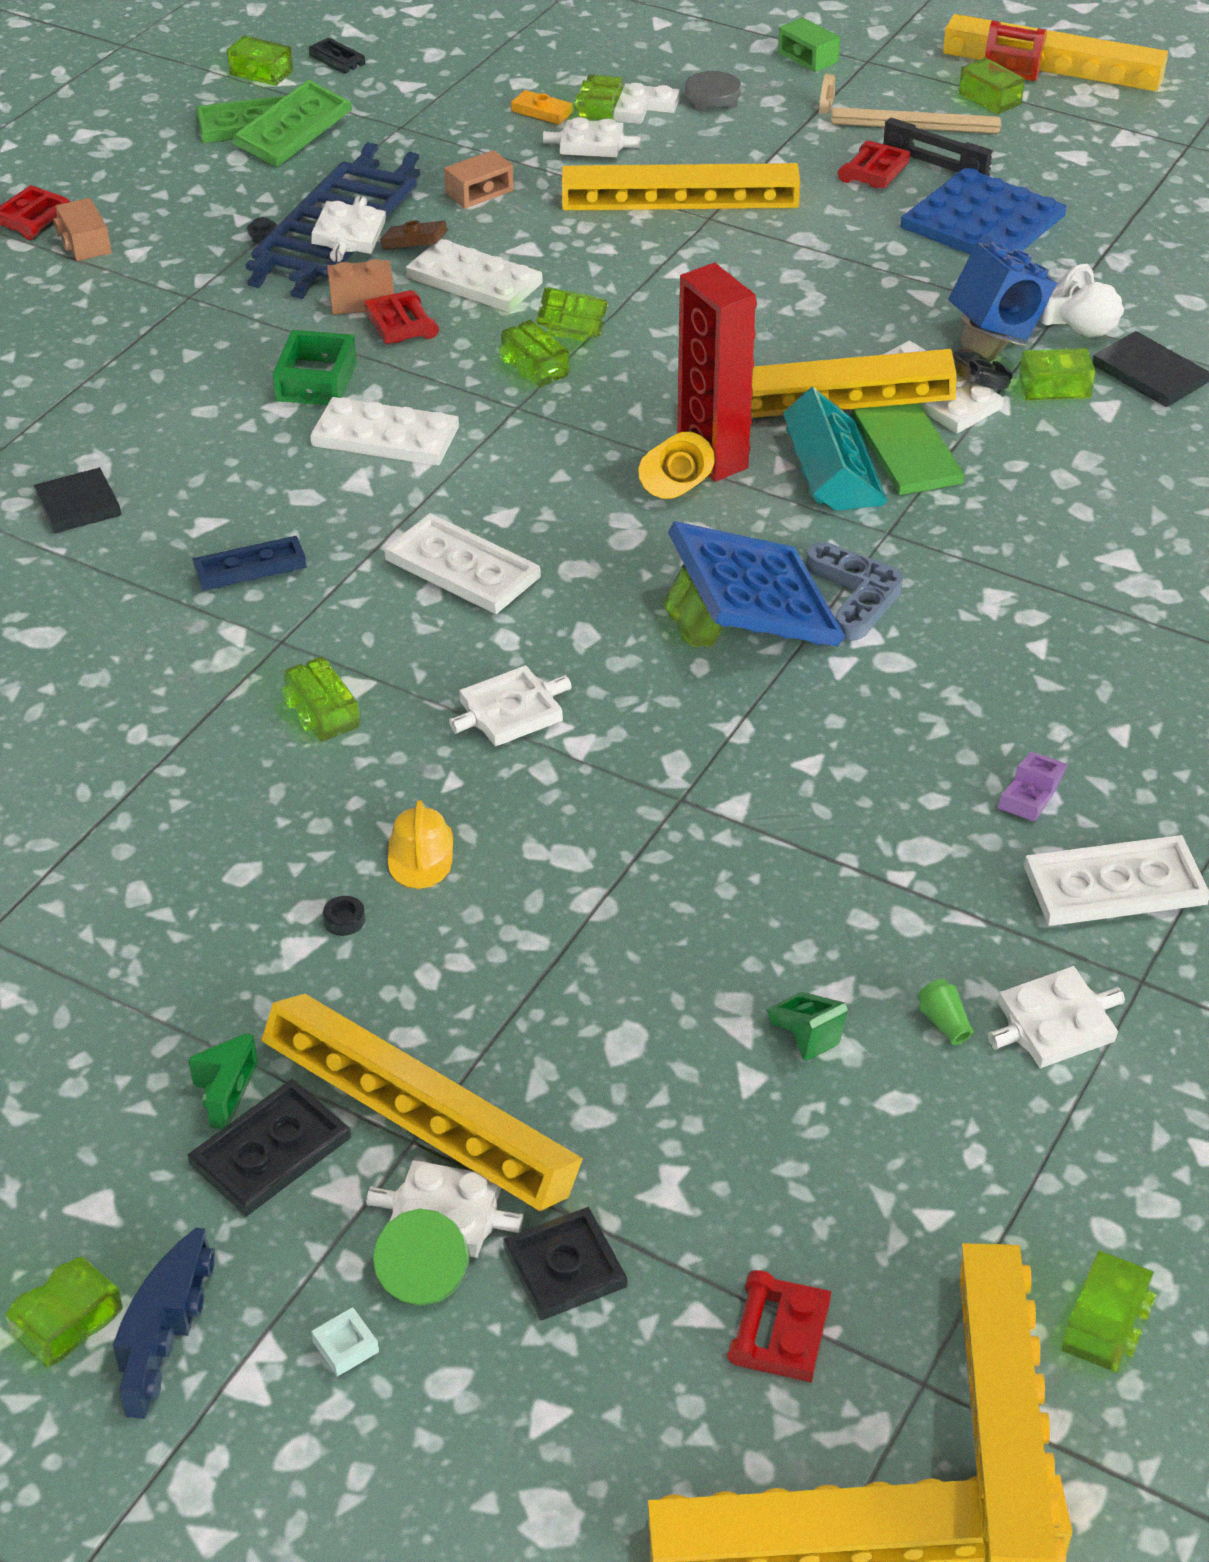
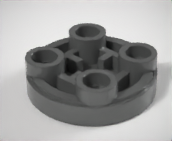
M704 71L696 73L686 80L685 95L693 102V108L697 111H707L710 107L733 109L737 106V100L741 95V82L737 77L726 72Z

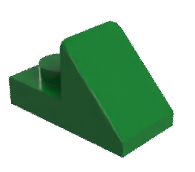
M800 992L766 1009L771 1025L788 1029L794 1033L804 1061H808L839 1044L848 1012L845 1002L805 992Z
M245 1033L193 1055L188 1061L194 1086L205 1088L202 1105L204 1108H207L209 1123L212 1128L222 1130L231 1123L258 1065L254 1035Z

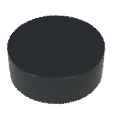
M338 896L329 900L323 908L326 929L332 934L339 936L352 935L358 932L365 924V911L362 902L352 896Z

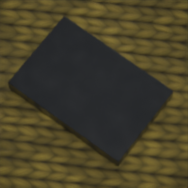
M1137 331L1095 353L1092 359V365L1165 407L1170 406L1209 382L1208 370Z
M292 1078L195 1148L187 1156L189 1164L247 1217L351 1138V1131L344 1122Z

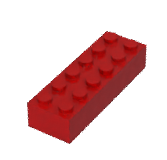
M715 262L680 275L677 434L680 432H693L701 435L710 443L714 451V465L711 473L708 475L714 482L746 470L749 466V453L751 450L750 425L752 423L751 398L753 396V352L756 336L755 309L757 307L756 294Z

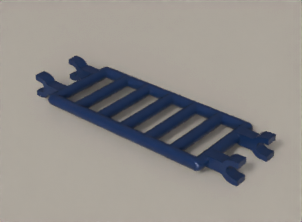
M367 142L362 148L361 155L353 163L346 161L339 163L252 250L251 256L254 260H250L245 264L246 270L253 271L252 276L247 280L248 286L260 288L266 279V274L276 265L294 270L289 274V280L296 282L295 287L291 290V296L303 299L309 290L310 284L318 276L328 278V265L345 262L355 251H346L343 259L337 262V258L336 261L330 258L332 248L311 244V242L286 237L285 235L291 231L312 237L315 225L301 222L300 220L303 217L318 220L323 210L322 208L314 207L318 202L341 201L345 204L353 205L355 198L330 193L329 191L332 188L386 200L383 205L367 201L366 206L386 211L387 218L417 186L416 178L420 176V169H416L415 164L419 160V154L408 152L403 158L402 165L394 173L376 169L379 166V160L373 159L375 152L378 150V144ZM345 174H350L400 187L397 190H392L342 177ZM276 246L329 259V261L324 265L271 252L270 250Z

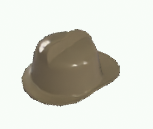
M966 315L960 316L964 322L960 337L962 350L980 354L985 358V361L991 362L996 359L1009 342L1027 345L1024 341L1012 336L979 328Z

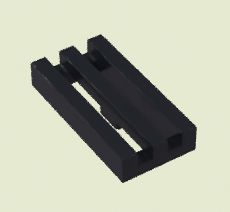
M326 38L309 47V55L344 74L349 73V68L352 70L357 69V64L360 66L366 65L363 54L331 38Z

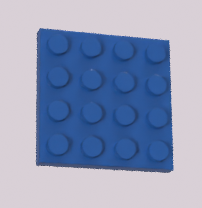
M963 168L901 217L900 227L968 254H971L976 242L985 245L995 242L1006 247L1010 252H1014L1015 249L1023 251L1065 216L1067 205L1056 201L1052 197L1030 192L1025 187H1017L1004 182L1000 178L984 175L976 169Z
M678 521L673 522L668 534L714 623L723 627L745 628L754 633L765 632L775 634L785 639L796 638L806 640L816 645L827 644L837 647L840 645L845 634L795 547Z

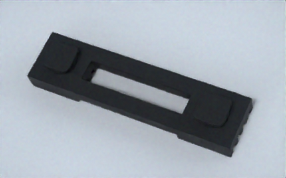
M892 117L885 122L884 145L910 151V157L955 172H960L963 168L976 169L979 173L990 176L988 172L991 170L989 166L992 163L990 160L992 159L991 154L993 150L970 142L962 143L916 128L914 124ZM912 141H921L961 154L960 161L916 147Z

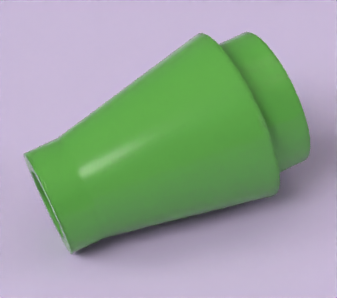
M938 979L920 990L917 995L920 1001V1011L949 1039L952 1045H959L967 1041L974 1034L955 985L949 984L946 979Z

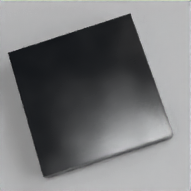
M100 467L34 485L35 494L54 533L122 515L120 505Z
M589 1206L503 1238L504 1250L540 1321L627 1288V1276Z

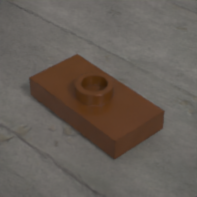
M412 220L403 225L391 226L380 238L382 248L385 250L437 244L448 229L445 220L426 223Z

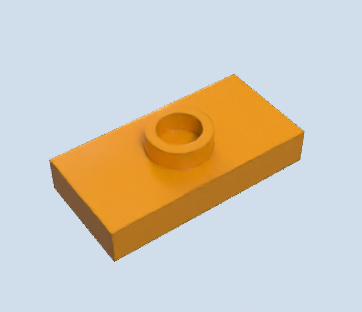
M524 90L511 101V111L559 125L573 113V103L550 97L545 93L538 94Z

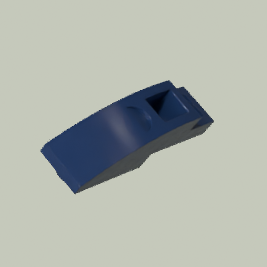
M205 1228L193 1229L158 1262L133 1297L120 1323L113 1342V1349L119 1371L124 1372L119 1393L126 1417L146 1418L150 1401L157 1400L162 1384V1372L159 1369L163 1357H169L172 1352L174 1335L189 1336L193 1318L201 1316L204 1305V1289L202 1288L204 1278L212 1276L215 1266V1249L209 1248Z

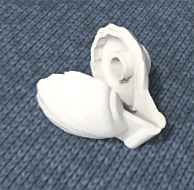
M1080 264L1058 277L1056 280L1057 285L1039 318V321L1044 325L1069 324L1079 335L1095 338L1106 335L1118 325L1123 315L1124 307L1122 299L1116 293L1114 287L1094 282L1093 270L1088 264Z

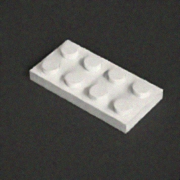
M440 239L437 244H432L405 267L406 278L506 312H511L543 283L542 272L531 269L526 265H519L504 260L498 256L479 252L474 248H467L452 243L450 240Z
M907 341L883 355L926 350L911 341ZM956 374V400L919 404L927 416L957 434L1002 409L1004 397L988 387L973 383Z
M332 397L310 435L311 445L439 466L459 428L458 416L442 412L415 410L410 407L382 405L377 402L369 403L350 400L344 397Z
M431 513L384 548L385 560L494 614L500 612L541 577L539 565Z
M1182 835L1026 855L1024 868L1048 926L1207 905L1209 900V890Z

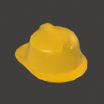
M680 432L650 450L641 459L638 468L639 480L644 489L653 496L661 499L676 498L701 483L711 473L714 465V451L710 443L701 435L693 432Z
M417 800L415 808L403 811L397 816L393 824L388 847L389 872L396 882L409 888H427L441 882L450 872L452 865V830L438 811L425 807L422 800Z

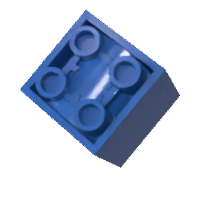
M976 242L948 300L979 328L1028 341L1057 282L1047 275L1049 272L1047 268L1031 262L1032 256L1022 250L1015 249L1014 252H1010L1006 247L995 242H991L990 245Z

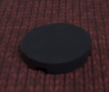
M958 350L954 354L952 353L956 374L973 383L993 389L1004 390L1009 387L1013 374L1002 363L993 361L991 364L985 361V358L980 354L972 351Z

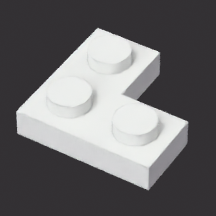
M641 83L625 84L614 109V120L616 122L641 124L647 110L674 113L680 100V89H672L665 85L652 87L644 86Z

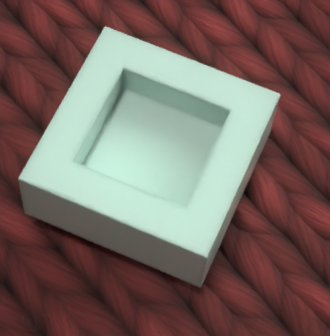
M353 1307L311 1331L313 1343L336 1376L341 1375L379 1352L378 1341Z

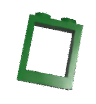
M291 330L272 374L276 401L328 406L332 397L342 398L357 363L355 335ZM298 360L335 363L332 371L295 368ZM306 389L312 390V393L307 392Z

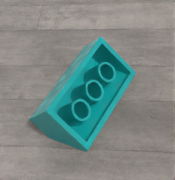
M811 387L783 412L788 425L786 431L795 444L793 451L802 463L800 470L810 485L808 488L809 494L817 503H826L835 511L883 506L888 500L856 421L814 387Z

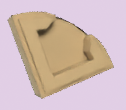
M824 75L819 113L829 114L835 96V75Z

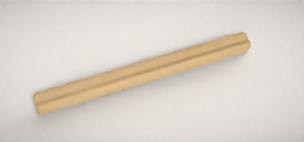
M839 107L833 108L831 114L833 125L885 128V122L892 117L914 124L916 128L921 130L998 134L1001 128V118L994 116Z

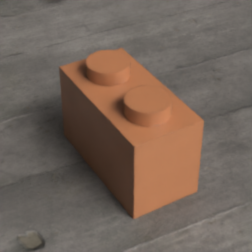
M494 150L444 168L446 194L464 209L514 191L513 164Z
M91 198L55 206L57 218H53V224L58 237L61 236L65 250L71 251L76 261L112 253L107 225Z
M373 259L362 263L341 262L336 265L327 266L333 315L365 312V300L394 294L390 260Z

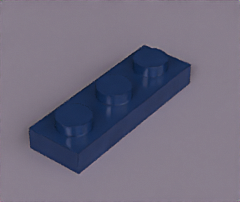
M297 535L192 558L194 570L202 591L307 568L306 557Z

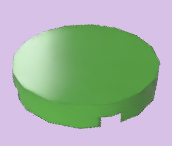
M420 1208L403 1212L386 1224L376 1240L373 1261L376 1276L388 1293L403 1303L427 1306L442 1302L456 1292L465 1275L466 1268H468L470 1256L466 1238L454 1221L438 1211Z

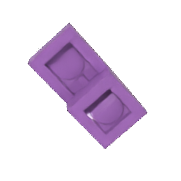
M1031 751L1018 765L1015 780L1001 794L998 809L1035 822L1056 791L1065 774L1067 764Z

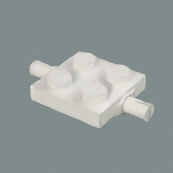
M578 117L567 120L565 128L561 132L544 131L543 143L560 144V154L617 157L618 152L623 147L640 149L641 136H624L623 123L616 122L613 119L588 121L586 118Z
M357 196L353 205H348L341 201H326L312 231L311 244L332 248L330 258L333 261H336L337 258V262L343 259L346 251L372 254L385 224L386 211L366 206L367 200L363 196L361 200L360 196Z
M525 665L459 690L460 702L468 712L450 718L451 729L457 734L473 726L478 727L496 747L563 721L562 708L553 699V696L571 690L570 680L566 675L546 682L536 677Z
M1074 966L999 992L997 1003L1006 1015L1009 1026L989 1032V1043L994 1050H997L1000 1047L1017 1042L1031 1054L1041 1069L1115 1042L1118 1030L1105 1013V1010L1124 1004V994L1120 992L1121 989L1119 987H1114L1099 994L1094 993L1089 989Z
M413 1160L405 1182L397 1191L370 1186V1191L367 1194V1206L393 1210L390 1221L403 1212L420 1208L440 1212L457 1224L466 1238L469 1256L478 1258L483 1241L493 1228L519 1233L523 1225V1214L497 1210V1200L501 1187L475 1171Z

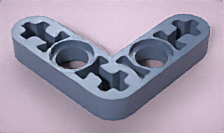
M827 542L814 543L807 550V569L811 573L855 590L837 611L836 620L845 634L843 639L849 641L862 639L900 596L903 582L902 573L892 566ZM848 569H857V570H861L862 572H861V573H851V572H847L846 570H848ZM862 601H874V602H876L877 604H876V605H865V604H862L861 602H862Z

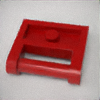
M992 20L989 27L982 72L1030 81L1038 80L1047 30L1038 28L1035 31L1001 25V21ZM998 36L1034 42L1033 50L998 44Z
M865 141L859 147V153L849 163L843 164L838 169V177L845 183L856 180L867 183L875 188H886L909 163L910 151L873 141Z
M30 185L0 205V225L21 232L24 238L32 240L39 235L41 229L53 222V218H57L55 206L69 203L70 201L66 197Z
M413 290L364 301L365 312L385 344L399 343L405 339L418 336L432 339L439 332L438 324L433 318H429L421 306L419 295ZM403 308L412 313L415 321L410 320Z
M762 1270L749 1272L744 1287L748 1294L737 1337L730 1342L727 1359L740 1367L812 1383L831 1303L832 1291L778 1280ZM766 1300L779 1303L768 1349L758 1347L755 1344Z

